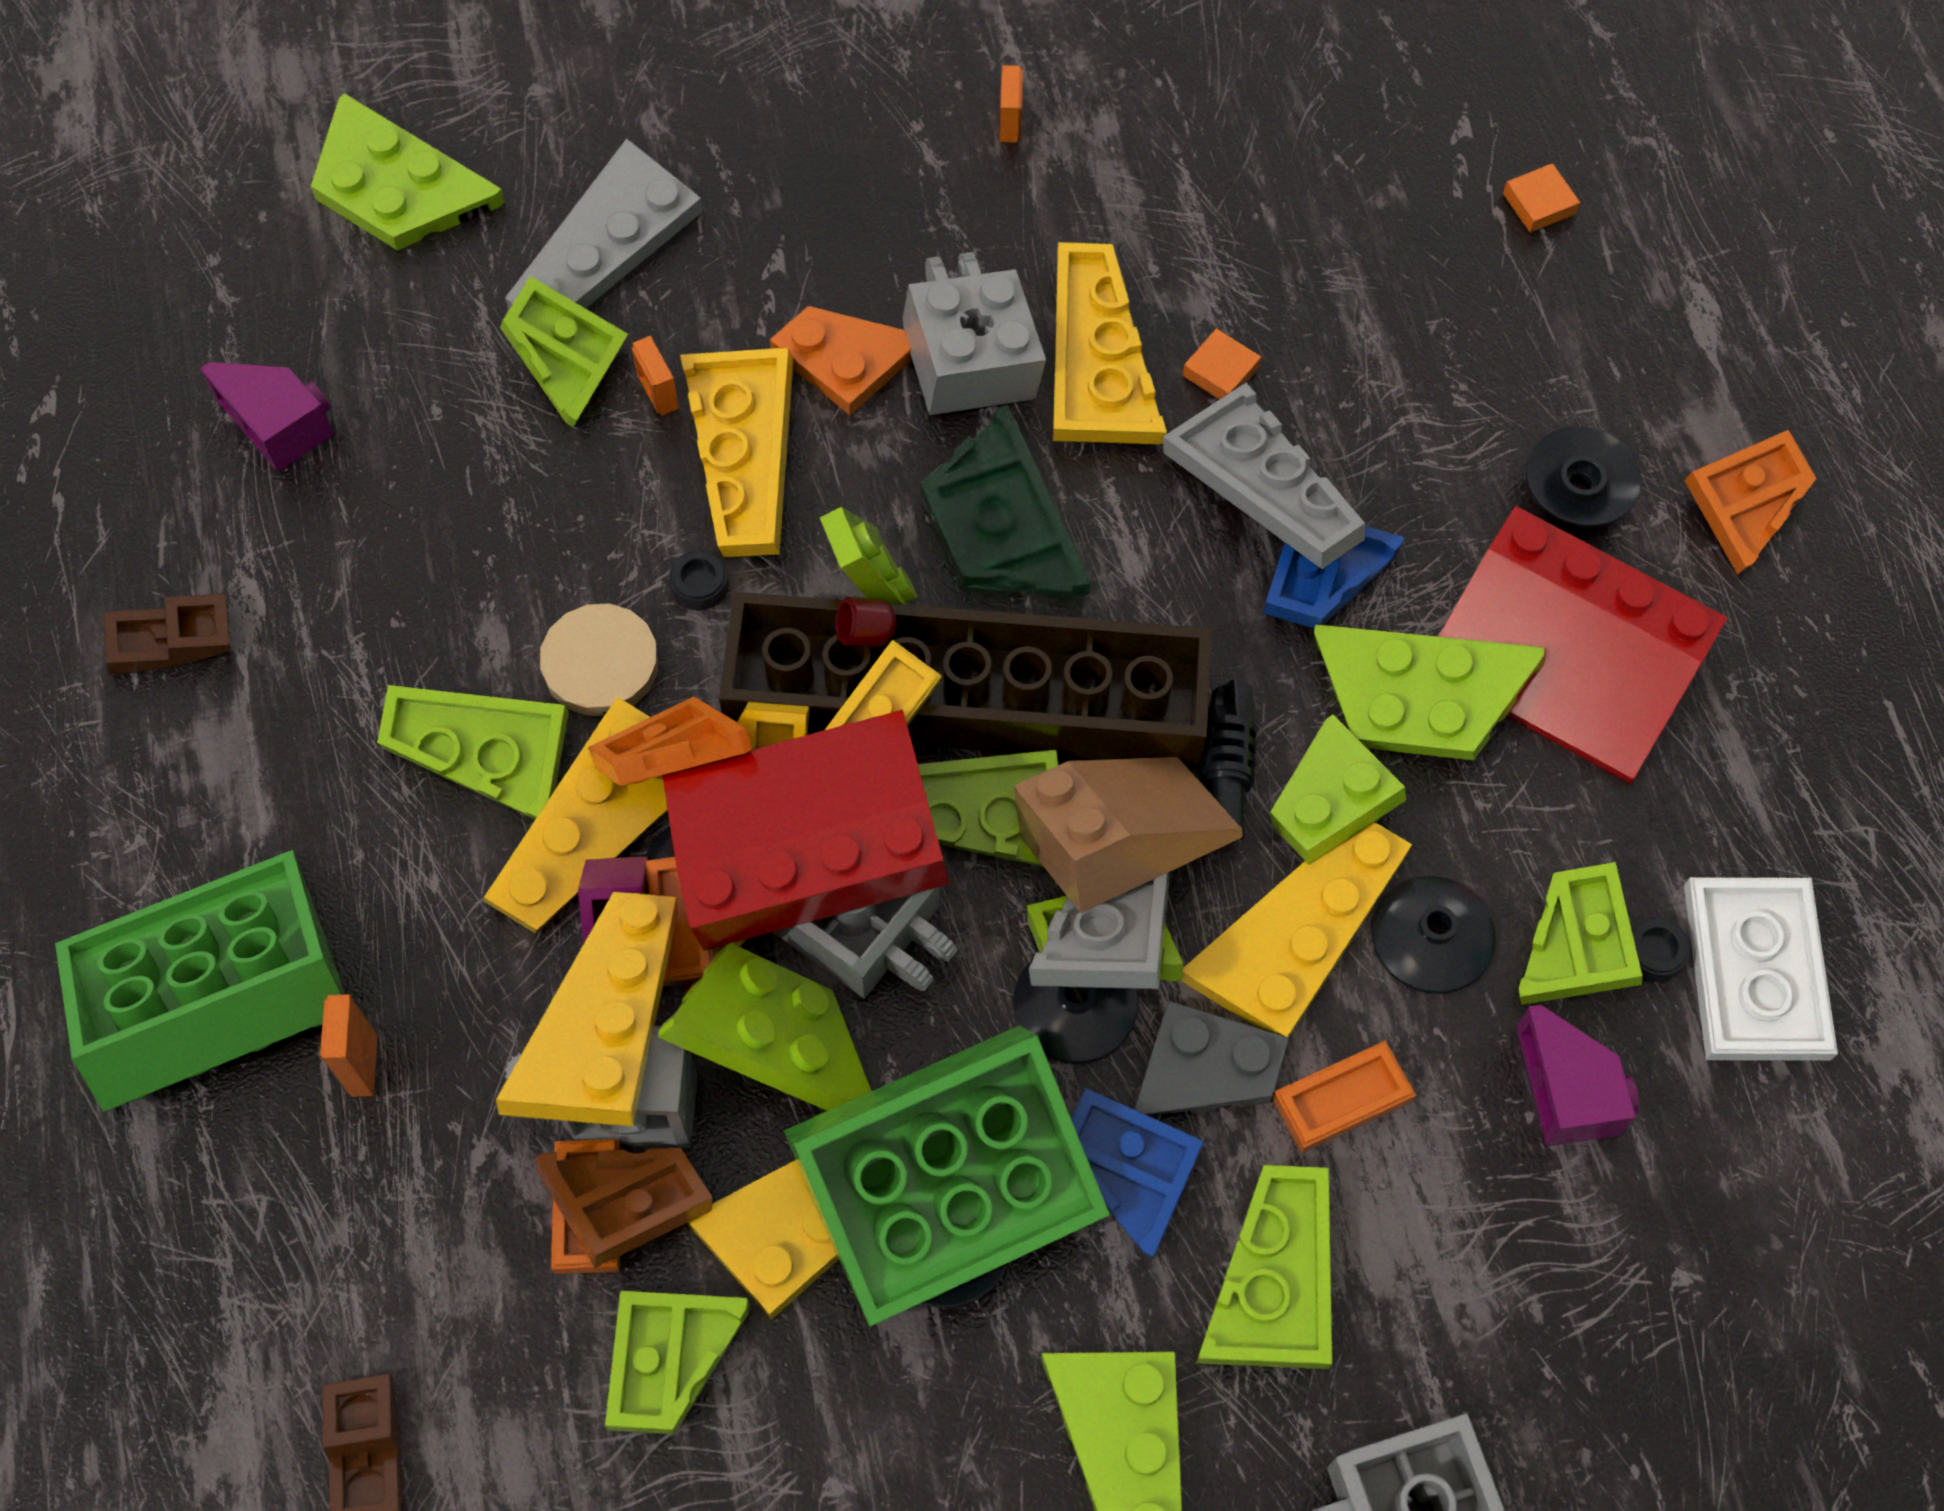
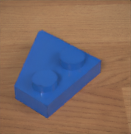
M1365 526V540L1323 569L1285 543L1263 613L1311 628H1315V624L1325 625L1399 555L1404 537Z
M1085 1088L1071 1120L1108 1210L1145 1255L1154 1258L1204 1141Z

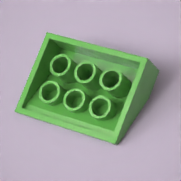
M293 850L55 943L71 1057L103 1112L127 1102L137 1101L149 1093L186 1078L201 1075L213 1067L247 1053L262 1050L274 1042L311 1027L321 1026L323 1024L324 1000L327 999V995H345L338 970Z
M1020 1025L784 1130L808 1191L870 1327L1110 1216L1039 1038L1036 1034Z

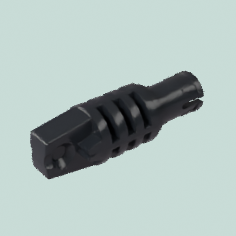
M1233 679L1212 691L1210 707H1208L1207 738L1201 761L1203 768L1200 781L1242 828L1243 837L1239 840H1243L1245 836L1244 806L1246 793L1251 790L1255 782L1254 769L1256 757L1254 755L1257 744L1255 741L1257 726L1254 717L1252 686Z

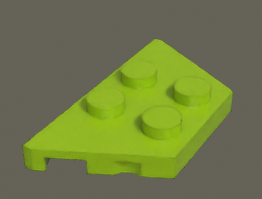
M345 93L338 99L312 180L311 188L317 201L394 249L399 250L421 241L429 233L442 232L459 225L458 215L485 204L492 211L501 207L505 202L502 189Z
M1315 624L1314 630L1315 641L1323 657L1333 691L1343 712L1347 729L1367 749L1474 761L1489 741L1492 729L1499 721L1504 720L1517 702V695L1534 672L1538 673L1544 665L1545 647Z
M729 943L715 955L703 971V977L689 989L682 999L683 1003L659 1029L658 1038L826 1111L871 1092L870 1085L833 990L732 943Z

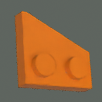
M1787 430L1691 472L1684 481L1738 575L1754 564L1759 557L1758 554L1770 538L1780 529L1790 515L1792 508L1802 499L1817 478L1790 431Z

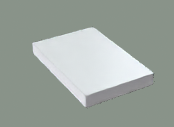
M1689 878L1684 884L1706 1060L1831 1061L1838 1054L1812 878Z

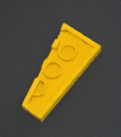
M1058 242L1053 441L1163 444V436L1167 434L1163 417L1158 412L1154 385L1151 375L1147 373L1141 353V340L1137 327H1134L1130 315L1129 299L1113 244Z
M789 348L680 355L689 389L688 398L691 413L695 420L698 435L697 444L700 459L704 465L707 480L706 489L718 547L723 557L780 554L793 373V358Z
M619 697L615 699L484 896L483 901L536 934L578 895V887L586 859L619 857L653 823L668 812L662 775L639 783L619 786L595 768L588 747L650 718L648 715Z
M1373 822L1308 865L1304 861L1183 968V979L1180 981L1255 1028L1289 1038L1403 863L1412 844Z
M624 892L612 893L496 1099L499 1115L633 1127L678 916L677 897Z
M796 1160L712 1203V1210L687 1222L688 1226L771 1320L839 1260Z

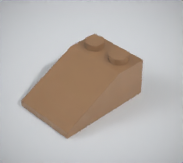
M1178 757L1067 761L1014 785L1021 839L1080 913L1090 910L1243 837L1242 828Z

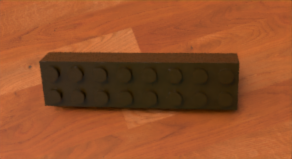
M734 592L719 702L721 713L736 722L748 702L809 706L808 735L824 731L890 642L894 640L942 676L941 682L907 726L912 745L1012 753L1056 750L1057 756L1101 760L1178 757L1185 766H1201L1207 738L1212 628L890 604L895 612L897 622L892 639L882 647L843 645L837 637L835 626L836 614L843 600Z

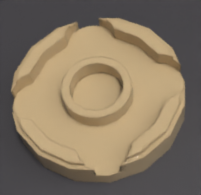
M610 603L589 604L564 614L549 628L540 647V670L552 697L562 705H565L568 710L589 717L605 716L604 712L609 710L617 697L635 706L651 690L658 674L657 644L648 624L633 611Z

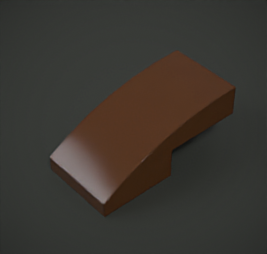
M226 594L164 597L165 609L104 612L108 674L132 673L173 667L230 651Z
M384 1374L322 1385L323 1450L329 1458V1511H404L399 1429L391 1375Z

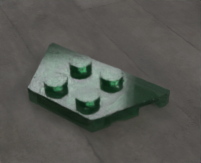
M1008 405L999 407L993 413L992 422L975 439L969 436L954 450V455L948 462L939 464L921 481L922 497L963 587L1070 596L1090 594L1091 581Z

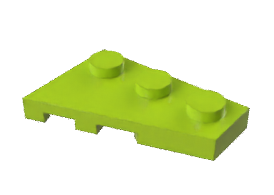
M843 507L820 517L840 568L867 598L881 599L890 604L910 605L909 602L917 598L907 573L903 567H896L876 526Z
M388 685L377 743L383 749L535 820L556 789L569 711L565 705Z
M1056 750L918 764L939 845L1043 867L1021 839L1014 785L1058 766Z
M1263 1166L1196 1363L1310 1369L1330 1368L1332 1365L1329 1168Z
M1175 1352L1042 1353L1041 1360L1048 1380L1053 1387L1062 1413L1061 1417L1077 1455L1094 1510L1182 1511Z

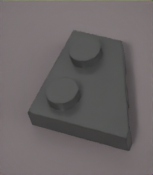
M1168 1001L1134 1110L1153 1118L1154 1115L1189 1110L1191 1114L1212 1112L1221 1106L1231 1104L1238 1107L1268 1104L1274 1093L1289 1038Z

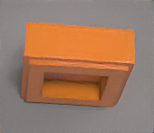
M1002 65L1000 142L1018 143V139H1021L1023 70H1021V66Z
M1553 163L1507 181L1503 191L1504 196L1530 233L1576 215L1580 205V201Z
M1216 328L1184 364L1182 376L1216 398L1221 399L1247 383L1259 369L1261 356Z
M648 336L633 342L631 349L636 373L656 412L663 416L679 409L674 378L652 337Z

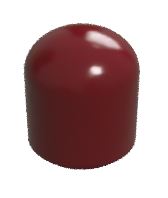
M846 597L840 603L837 610L836 634L843 645L882 647L892 639L897 622L893 608L884 600Z

